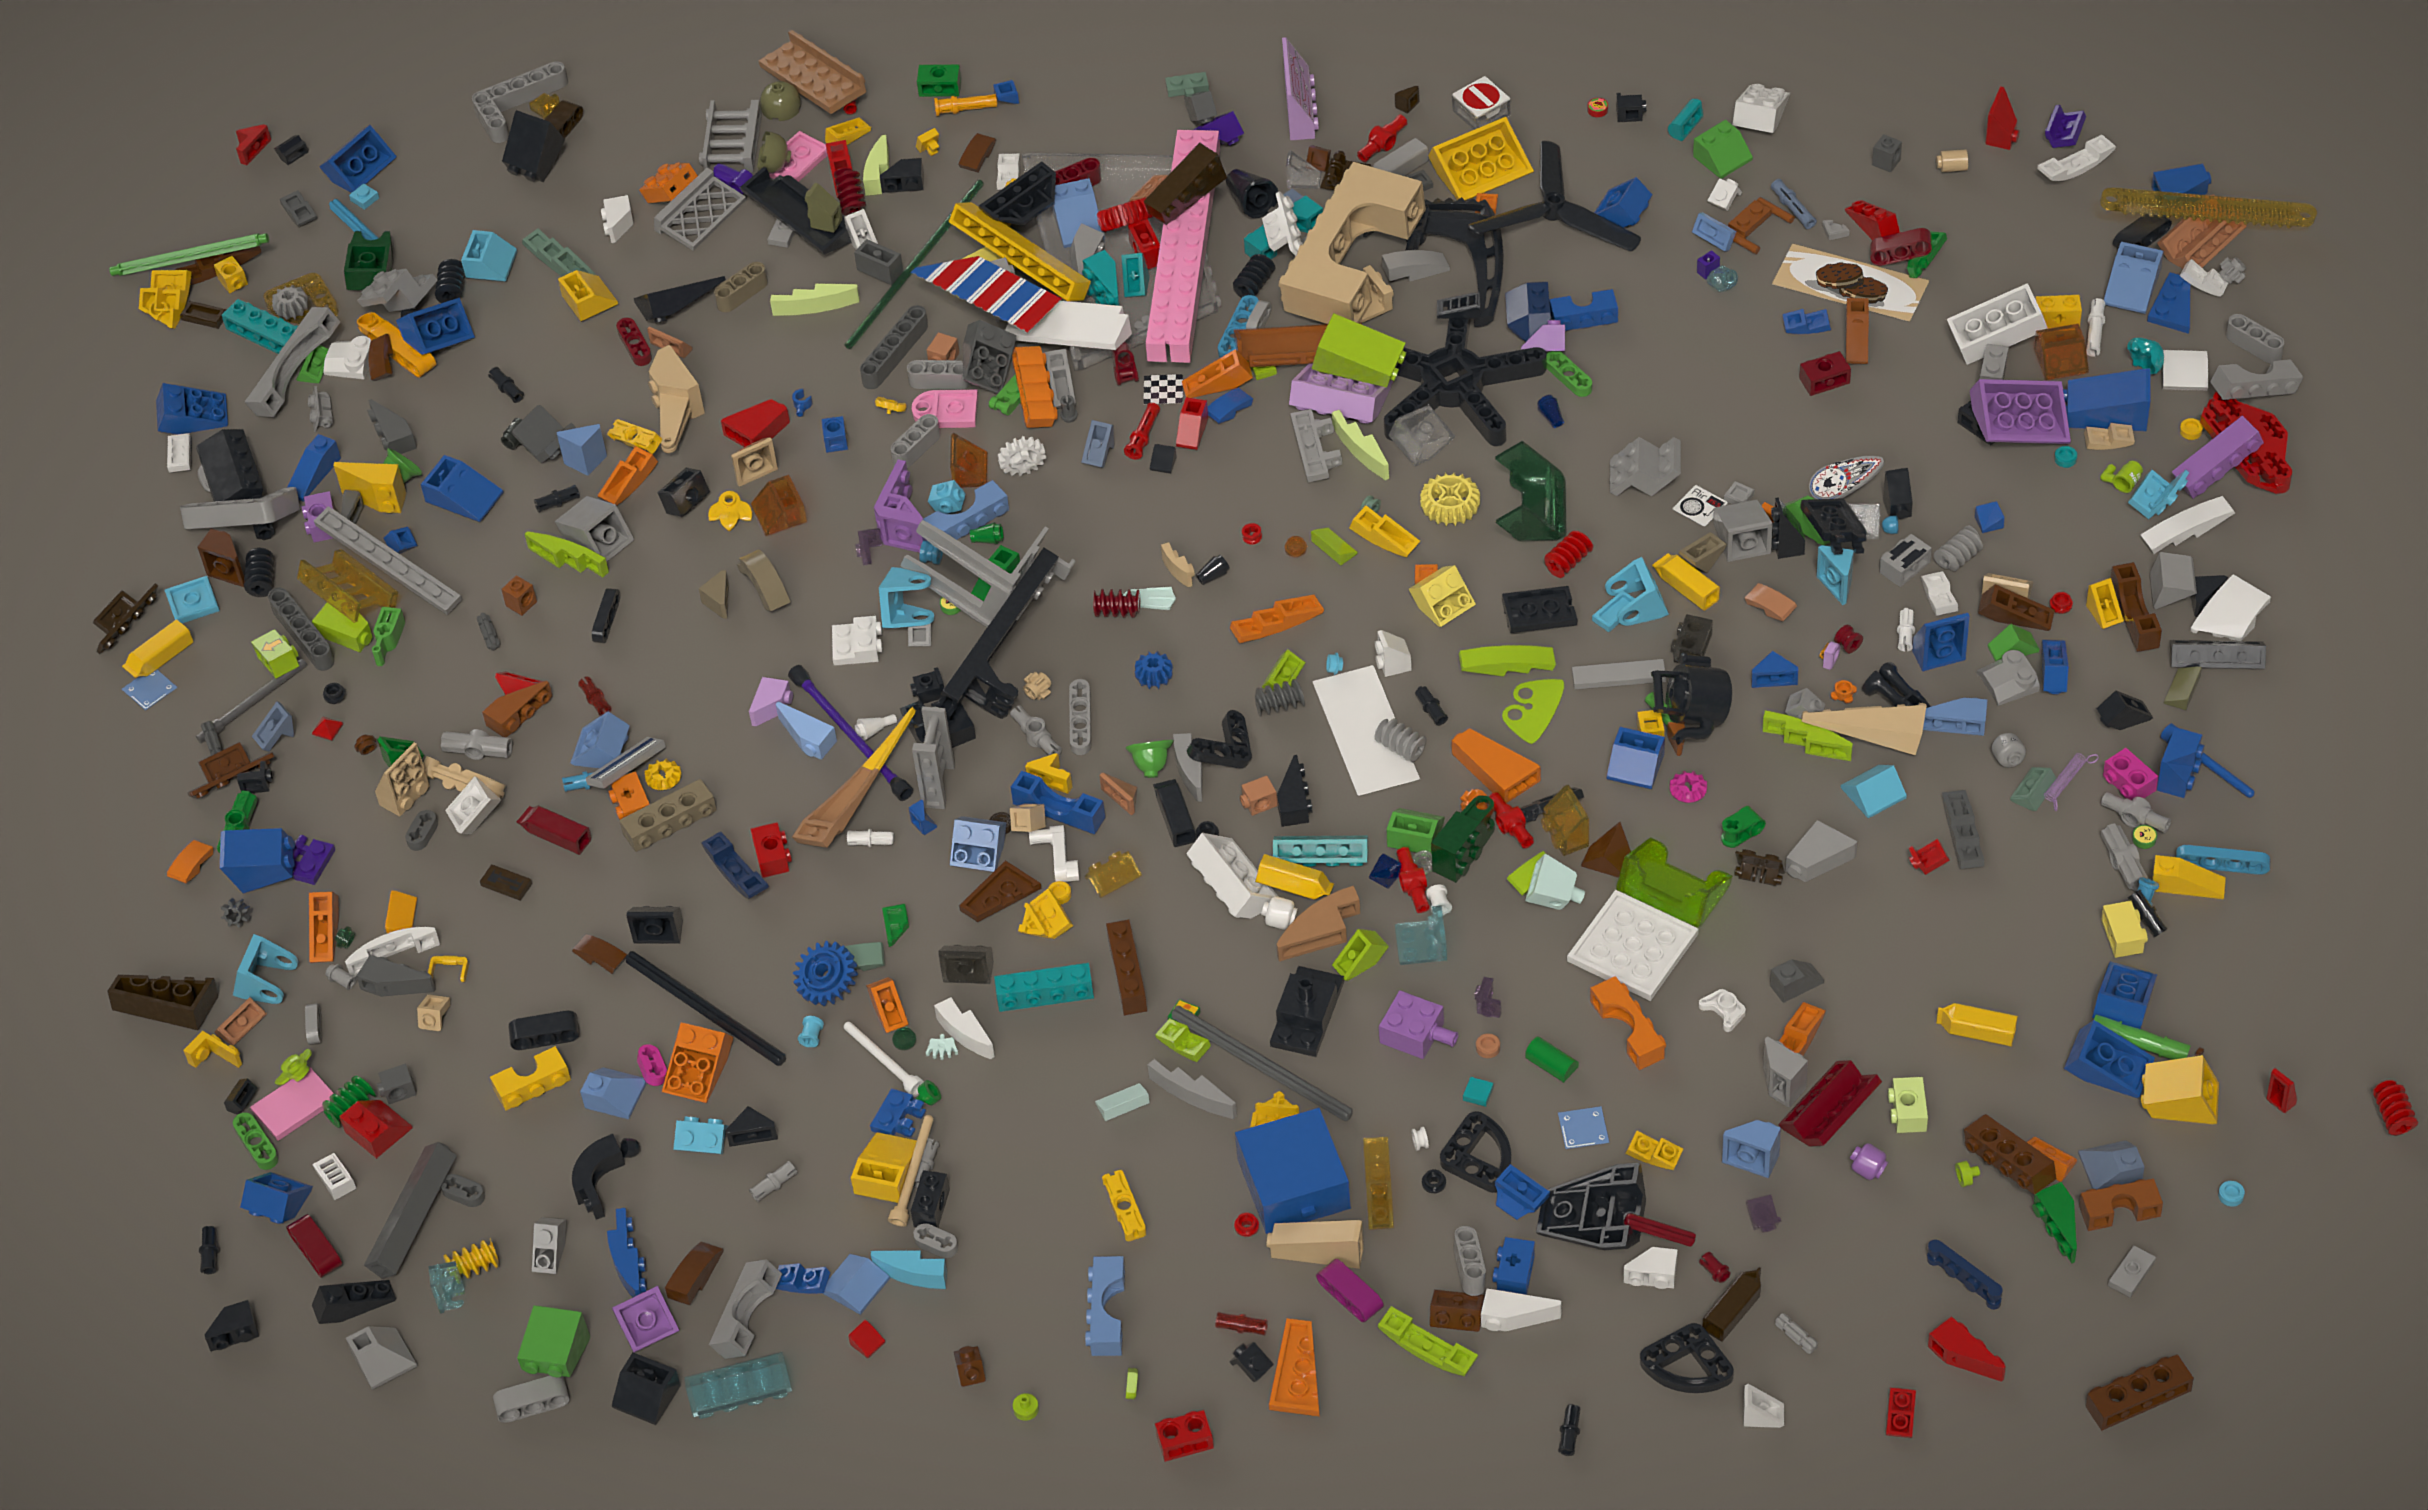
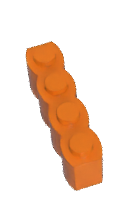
M1040 346L1015 347L1012 361L1016 373L1025 425L1027 428L1052 427L1054 420H1057V408L1053 407L1052 403L1054 393L1053 389L1049 388L1050 373L1045 369L1046 354L1042 353Z

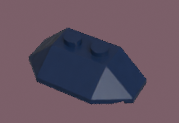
M1525 282L1505 293L1507 327L1520 339L1527 342L1542 325H1548V320H1551L1548 282Z

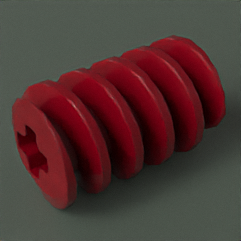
M842 168L834 172L837 193H839L838 199L843 215H850L866 207V202L862 201L865 199L864 194H859L863 192V187L859 186L862 181L861 179H856L860 176V172L853 171L851 168Z
M1101 589L1099 595L1094 590L1093 610L1095 617H1099L1101 612H1103L1104 617H1109L1110 612H1112L1113 617L1117 618L1119 612H1121L1122 617L1126 618L1129 612L1130 616L1135 618L1137 612L1140 613V590L1136 591L1135 596H1132L1130 589H1128L1126 596L1123 595L1122 589H1119L1117 596L1114 595L1113 589H1110L1108 595H1105L1104 589Z

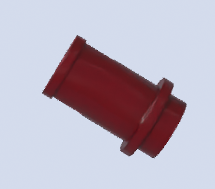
M1707 1252L1702 1256L1706 1261L1703 1259L1699 1260L1700 1265L1712 1275V1279L1715 1282L1723 1283L1730 1277L1729 1267L1723 1265L1711 1252Z

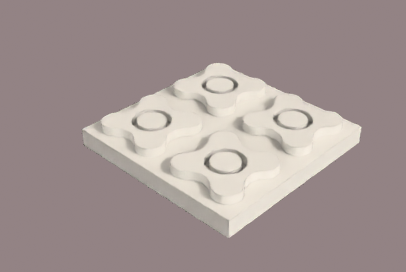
M1615 890L1567 955V962L1605 980L1616 976L1620 983H1624L1630 992L1651 1001L1698 936L1699 929Z

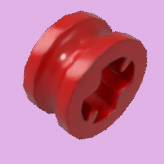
M1255 523L1246 524L1242 528L1243 541L1250 545L1259 543L1262 539L1261 527Z

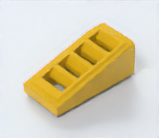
M858 117L826 128L825 142L831 143L846 140L848 145L870 132L871 127Z

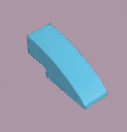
M871 1251L872 1262L888 1274L890 1278L913 1286L946 1289L947 1269L945 1259H922L921 1251Z

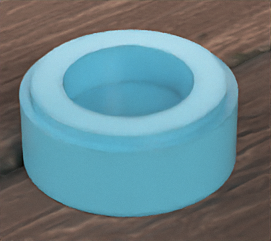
M2226 1181L2220 1186L2218 1197L2224 1205L2238 1206L2244 1199L2245 1190L2236 1181Z

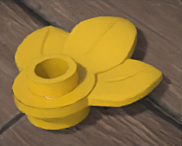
M726 491L720 495L718 502L710 507L708 517L709 521L720 519L722 526L727 531H731L739 519L751 521L752 511L749 504L741 501L736 492ZM727 499H733L730 503L726 502Z

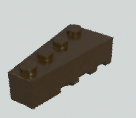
M1199 142L1143 201L1148 213L1167 225L1227 179L1218 154Z
M118 974L107 991L113 1011L194 1030L200 1028L218 999L214 978H205V981L195 980L194 977H184V980H173L170 976L149 979L148 975Z

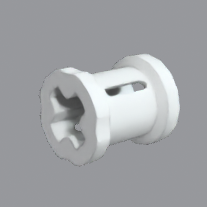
M1440 884L1431 886L1426 891V896L1432 904L1431 912L1435 916H1443L1452 910V905L1446 897L1447 888Z

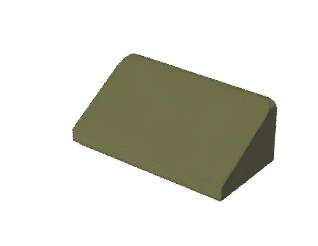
M2202 667L2178 668L2164 704L2187 710L2201 677Z

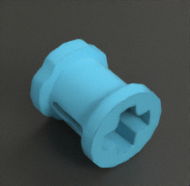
M806 1016L802 1022L804 1027L802 1033L798 1036V1041L805 1047H816L819 1044L818 1035L820 1030L823 1029L824 1022L818 1017Z

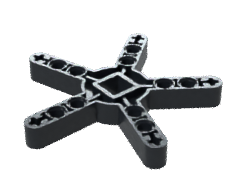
M1449 319L1445 347L1437 349L1429 355L1404 347L1403 351L1407 353L1403 363H1398L1396 366L1399 369L1397 376L1420 382L1421 385L1384 416L1385 437L1391 441L1401 439L1439 406L1459 407L1490 445H1503L1506 442V422L1482 393L1483 387L1543 375L1547 370L1546 351L1540 347H1533L1478 357L1474 352L1467 349L1470 319ZM1458 373L1459 377L1448 382L1445 379L1449 375Z

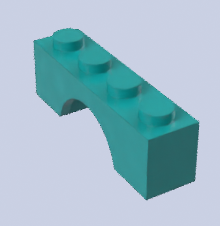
M1305 195L1293 203L1292 209L1297 217L1296 224L1300 232L1308 233L1315 226L1318 215L1322 214L1323 207ZM1264 224L1244 238L1245 254L1249 257L1261 254L1273 259L1278 255L1277 250L1273 251L1269 247Z

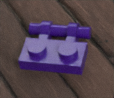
M299 835L298 839L294 840L293 877L294 880L315 885L334 854L335 847L334 844L315 839L307 846L305 845L308 840L307 837ZM298 855H303L300 862L295 861Z

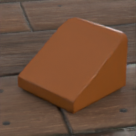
M1668 722V739L1676 755L1681 756L1685 739L1677 745L1676 740L1671 738L1678 730L1685 728V724Z

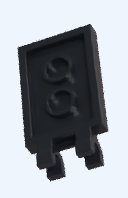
M1844 498L1801 500V510L1822 540L1830 541L1831 550L1834 555L1843 554L1841 542H1852L1855 554L1864 553L1865 549L1862 546V542L1867 540V530Z

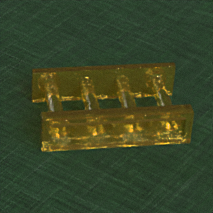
M342 549L334 551L332 563L316 568L306 560H300L297 579L354 623L358 621L360 609L376 604L381 608L396 607L398 591ZM335 572L339 576L329 579L324 574ZM350 583L353 587L342 589L338 585ZM363 593L368 598L357 600L353 596Z

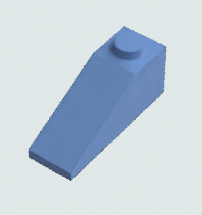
M1961 698L1926 708L1923 730L1984 736L1987 700Z

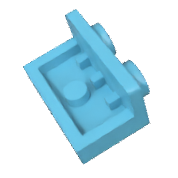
M684 1117V1121L677 1120L673 1150L723 1154L725 1131L728 1126L723 1125V1120L708 1119V1123H700L699 1118Z

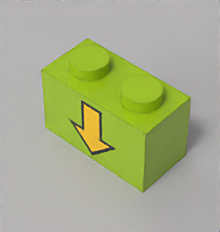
M275 629L251 641L257 658L275 679L299 667L296 659L299 657L297 650L293 645L290 646L287 638L284 635L280 636Z

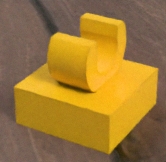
M933 128L917 137L916 148L920 153L927 150L930 156L938 153L939 133Z

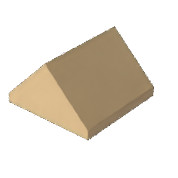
M1988 573L1983 579L1982 594L1996 584L2029 599L2033 581Z

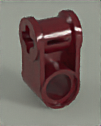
M1123 342L1116 350L1111 352L1117 386L1123 382L1139 381L1134 355L1130 346ZM1127 352L1124 357H1118L1120 353Z

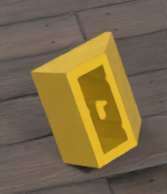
M575 270L558 278L562 297L580 321L618 304L616 298L597 275Z

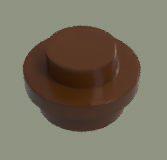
M367 734L360 736L354 745L355 750L360 752L361 755L371 753L377 747L375 743L376 738L373 735Z

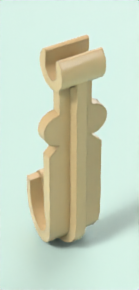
M427 756L423 762L427 778L434 780L435 777L443 780L442 784L447 790H452L456 787L457 791L462 792L476 776L499 798H503L505 795L503 792L505 784L467 769L462 771V767L457 763L446 767L441 765V762Z

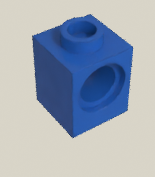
M843 416L822 419L826 453L848 450Z

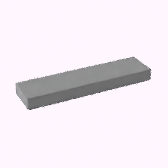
M1663 659L1572 667L1574 689L1653 683L1651 672L1655 670L1665 671ZM1662 677V682H1666V677Z

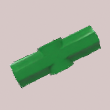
M241 791V793L237 794L232 809L225 815L226 824L223 831L250 829L248 824L258 801L256 795L251 794L249 791ZM219 840V843H218V845H217V851H218L219 853H220V840Z

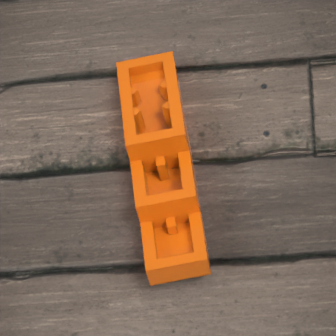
M1315 595L1275 601L1273 608L1253 611L1252 618L1232 621L1230 629L1239 643L1256 640L1302 624L1322 614L1324 608Z

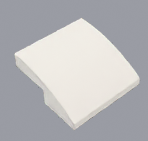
M2163 350V389L2208 390L2207 351Z

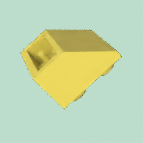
M1455 565L1442 567L1409 588L1418 608L1438 627H1442L1476 605Z

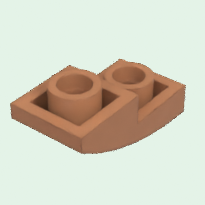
M1760 583L1745 597L1748 605L1764 609L1766 616L1780 621H1784L1797 607L1796 603L1785 595Z

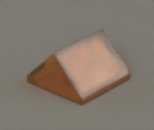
M953 433L951 435L950 458L952 480H955L960 488L981 487L987 483L988 452Z

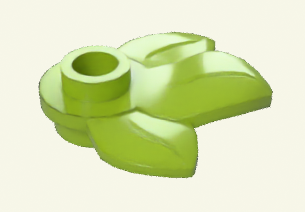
M306 1049L299 1056L296 1054L289 1056L282 1063L281 1070L283 1072L275 1080V1084L283 1085L292 1079L296 1082L300 1081L310 1069L307 1066V1060L311 1056L312 1051Z

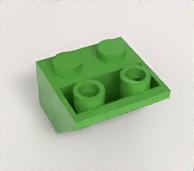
M1402 808L1393 811L1387 827V847L1396 849L1408 847L1411 852L1432 856L1431 842L1441 831L1445 817Z

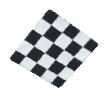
M1183 375L1144 376V404L1182 403Z

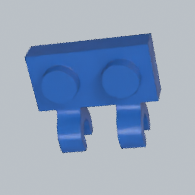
M891 1088L870 1124L871 1131L893 1136L897 1132L906 1137H912L915 1128L911 1126L914 1122L911 1119L905 1118V1116L910 1114L922 1119L926 1112V1109L922 1108L924 1102L914 1099L912 1094Z

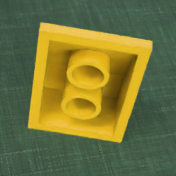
M334 462L333 466L342 494L345 490L359 491L363 504L376 511L386 513L402 512L406 490L398 464Z

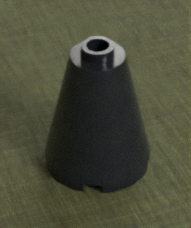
M1234 169L1227 175L1226 184L1242 211L1249 217H1264L1269 213L1268 210L1277 204L1276 193L1278 188L1271 180L1240 169Z

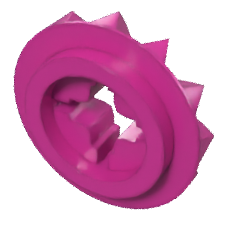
M1683 771L1680 775L1675 774L1674 779L1670 780V792L1679 801L1686 803L1696 802L1705 796L1707 781L1703 779L1702 774L1697 775L1694 771L1692 773ZM1686 782L1692 785L1691 791L1685 786Z

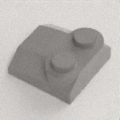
M2017 650L2007 651L2001 660L1977 670L1976 673L1992 694L1997 706L2036 693L2040 689L2035 670L2025 655Z

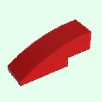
M846 140L826 143V151L837 198L839 193H837L834 172L842 168L852 169Z

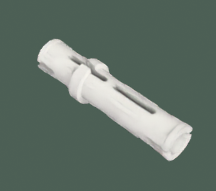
M2096 298V304L2094 299L2091 301V312L2088 315L2089 330L2086 353L2092 357L2100 354L2102 326L2105 323V301Z

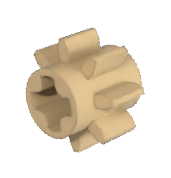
M1034 672L1024 678L1027 684L1024 685L1023 689L1029 698L1040 700L1051 693L1048 689L1051 686V681L1044 673L1040 672L1038 674Z

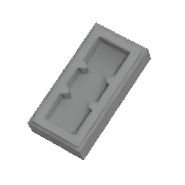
M777 219L767 239L768 244L788 248L795 232Z
M2133 1246L2109 1280L2108 1286L2131 1298L2154 1265L2156 1257Z

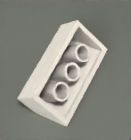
M1201 833L1186 853L1191 859L1192 865L1203 874L1205 882L1214 888L1217 892L1216 896L1225 902L1229 908L1228 911L1236 918L1251 919L1262 913L1265 901L1270 902L1272 897L1278 896L1270 886L1255 882L1258 870L1232 838Z

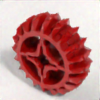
M1146 197L1099 211L1097 213V221L1101 231H1110L1152 218L1143 202Z

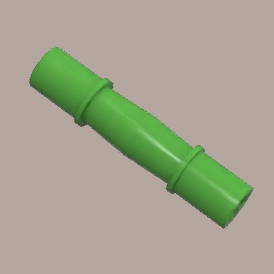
M2097 1014L2094 1018L2095 1021L2140 1049L2159 1054L2158 1057L2162 1056L2175 1060L2187 1058L2191 1045L2167 1038L2168 1036L2163 1038L2143 1029L2124 1025L2122 1021L2118 1022Z

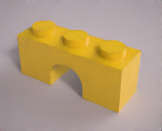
M556 1046L534 1056L537 1069L529 1076L517 1075L512 1067L490 1076L493 1089L505 1111L517 1107L534 1097L541 1096L543 1093L562 1086L571 1080L567 1065Z

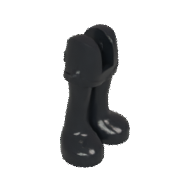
M1892 662L1883 664L1879 672L1877 670L1874 671L1862 687V691L1868 696L1874 695L1877 692L1883 694L1895 707L1901 704L1915 706L1919 705V703L1926 704V708L1931 707L1918 690H1914L1897 672V666ZM1888 683L1893 684L1905 697L1899 695Z

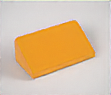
M391 890L385 923L387 933L413 928L417 897Z

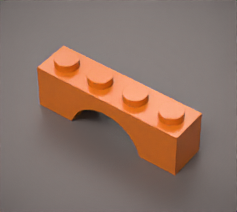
M1614 976L1590 987V1002L1602 1019H1619L1626 1022L1632 1028L1633 1033L1627 1039V1054L1638 1070L1664 1059L1666 1048L1664 1038L1660 1034L1657 1035L1652 1021L1648 1017L1645 1018L1642 1014L1639 1003L1636 1000H1632L1629 990L1624 983H1620L1617 977Z

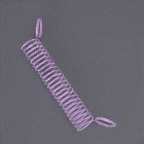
M2090 755L2085 761L2078 759L2079 766L2076 768L2078 770L2073 771L2075 773H2072L2067 769L2069 767L2066 766L2058 776V779H2056L2059 781H2057L2058 783L2055 786L2059 788V785H2062L2063 787L2061 788L2064 790L2084 763L2088 762V758L2098 755ZM2052 788L2051 793L2054 796L2052 799L2054 801V810L2057 811L2056 798L2059 795H2054L2057 791L2054 788Z

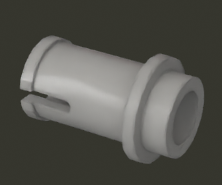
M331 964L325 973L329 981H335L347 990L352 989L357 981V977L344 971L339 964Z

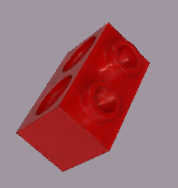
M1204 1410L1198 1412L1191 1411L1183 1416L1165 1418L1155 1423L1156 1436L1164 1462L1214 1449L1212 1433ZM1200 1429V1431L1193 1432L1192 1430ZM1168 1436H1176L1171 1439L1167 1438Z

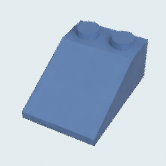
M1090 179L1055 186V204L1051 207L1064 248L1071 247L1073 238L1081 223L1104 233L1098 225V208Z

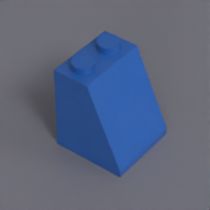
M282 828L222 831L220 839V869L242 893L292 878L294 840Z

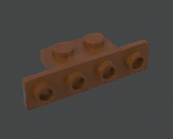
M238 742L199 761L198 764L208 783L187 793L189 797L195 795L196 799L209 793L207 789L215 785L217 789L230 783L229 778L237 776L239 773L250 772L249 769L256 765L260 768V761H265L266 765L270 764V758L274 757L272 752H269L250 762L241 743Z

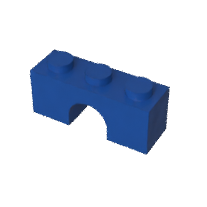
M1613 289L1592 292V303L1588 306L1575 305L1572 302L1571 296L1549 299L1551 320H1561V325H1565V331L1618 322V305Z

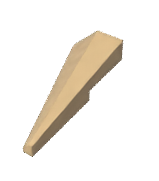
M1919 703V705L1915 706L1901 704L1897 705V707L1885 708L1881 706L1845 708V710L1839 711L1826 709L1823 712L1809 713L1808 711H1803L1801 722L1916 755L1923 732L1926 704Z

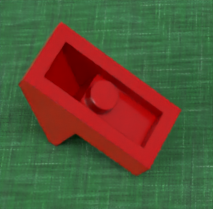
M262 124L236 131L239 146L236 150L240 163L247 166L271 141L267 125Z

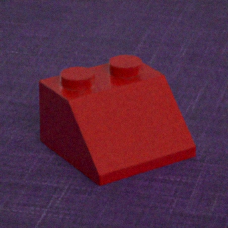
M381 1100L357 1101L339 1116L345 1133L376 1159L413 1128L411 1124Z

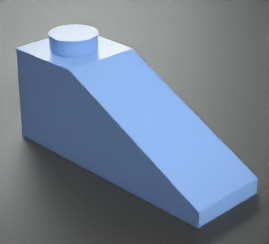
M778 701L775 704L778 719L805 754L822 760L837 742L834 727Z

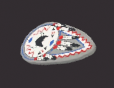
M1861 456L1824 466L1811 477L1809 492L1814 499L1843 498L1870 481L1882 469L1885 462L1879 456Z

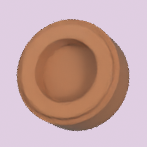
M1483 1034L1478 1037L1476 1041L1477 1053L1483 1058L1497 1056L1500 1052L1499 1038L1493 1034Z

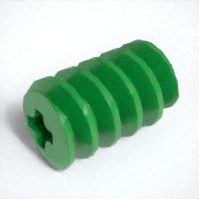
M353 1076L351 1082H346L344 1088L337 1090V1095H330V1101H323L324 1114L333 1125L340 1128L339 1116L357 1101L369 1100L367 1095L370 1094L376 1097L375 1092L364 1079L359 1076Z

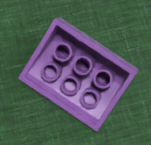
M1979 379L1969 390L1972 411L1986 442L2070 444L2071 439L2062 381Z

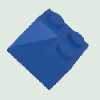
M2177 727L2174 728L2161 761L2157 791L2185 798L2187 790L2192 791L2196 778L2193 775L2194 772L2199 773L2201 757L2205 745L2201 744L2202 734Z

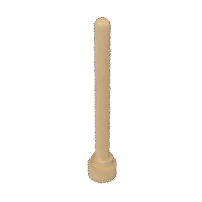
M926 1115L923 1119L898 1205L890 1211L888 1222L896 1226L905 1227L908 1223L909 1214L907 1206L932 1127L933 1117L931 1115Z

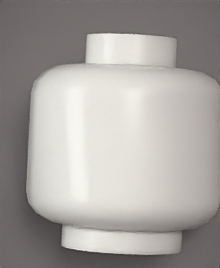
M1274 896L1270 902L1265 901L1261 915L1265 916V923L1267 925L1285 930L1295 920L1298 908H1294L1293 901Z

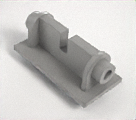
M315 386L313 394H309L308 407H311L309 419L313 423L314 432H316L318 426L329 428L333 423L330 410V396L324 391L317 392V386Z

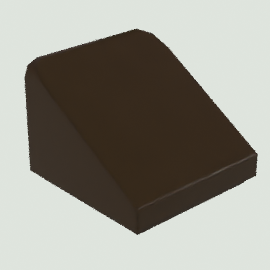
M1413 86L1395 93L1396 109L1407 114L1420 102L1419 86Z

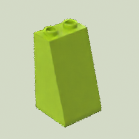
M1333 313L1318 345L1312 369L1387 388L1390 380L1395 381L1399 371L1396 368L1397 364H1402L1407 352L1403 351L1405 342Z

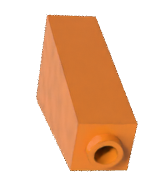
M1470 728L1463 733L1457 734L1452 739V755L1492 793L1498 792L1506 803L1541 781V767L1537 763Z

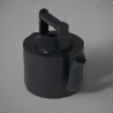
M1682 653L1680 655V664L1673 671L1655 670L1651 672L1655 704L1653 711L1668 714L1674 723L1700 725V727H1687L1678 730L1671 738L1676 740L1677 745L1686 738L1706 739L1712 734L1715 726H1720L1724 723L1732 703V683L1727 671L1711 667L1710 657ZM1662 677L1669 678L1666 691L1667 707H1664Z

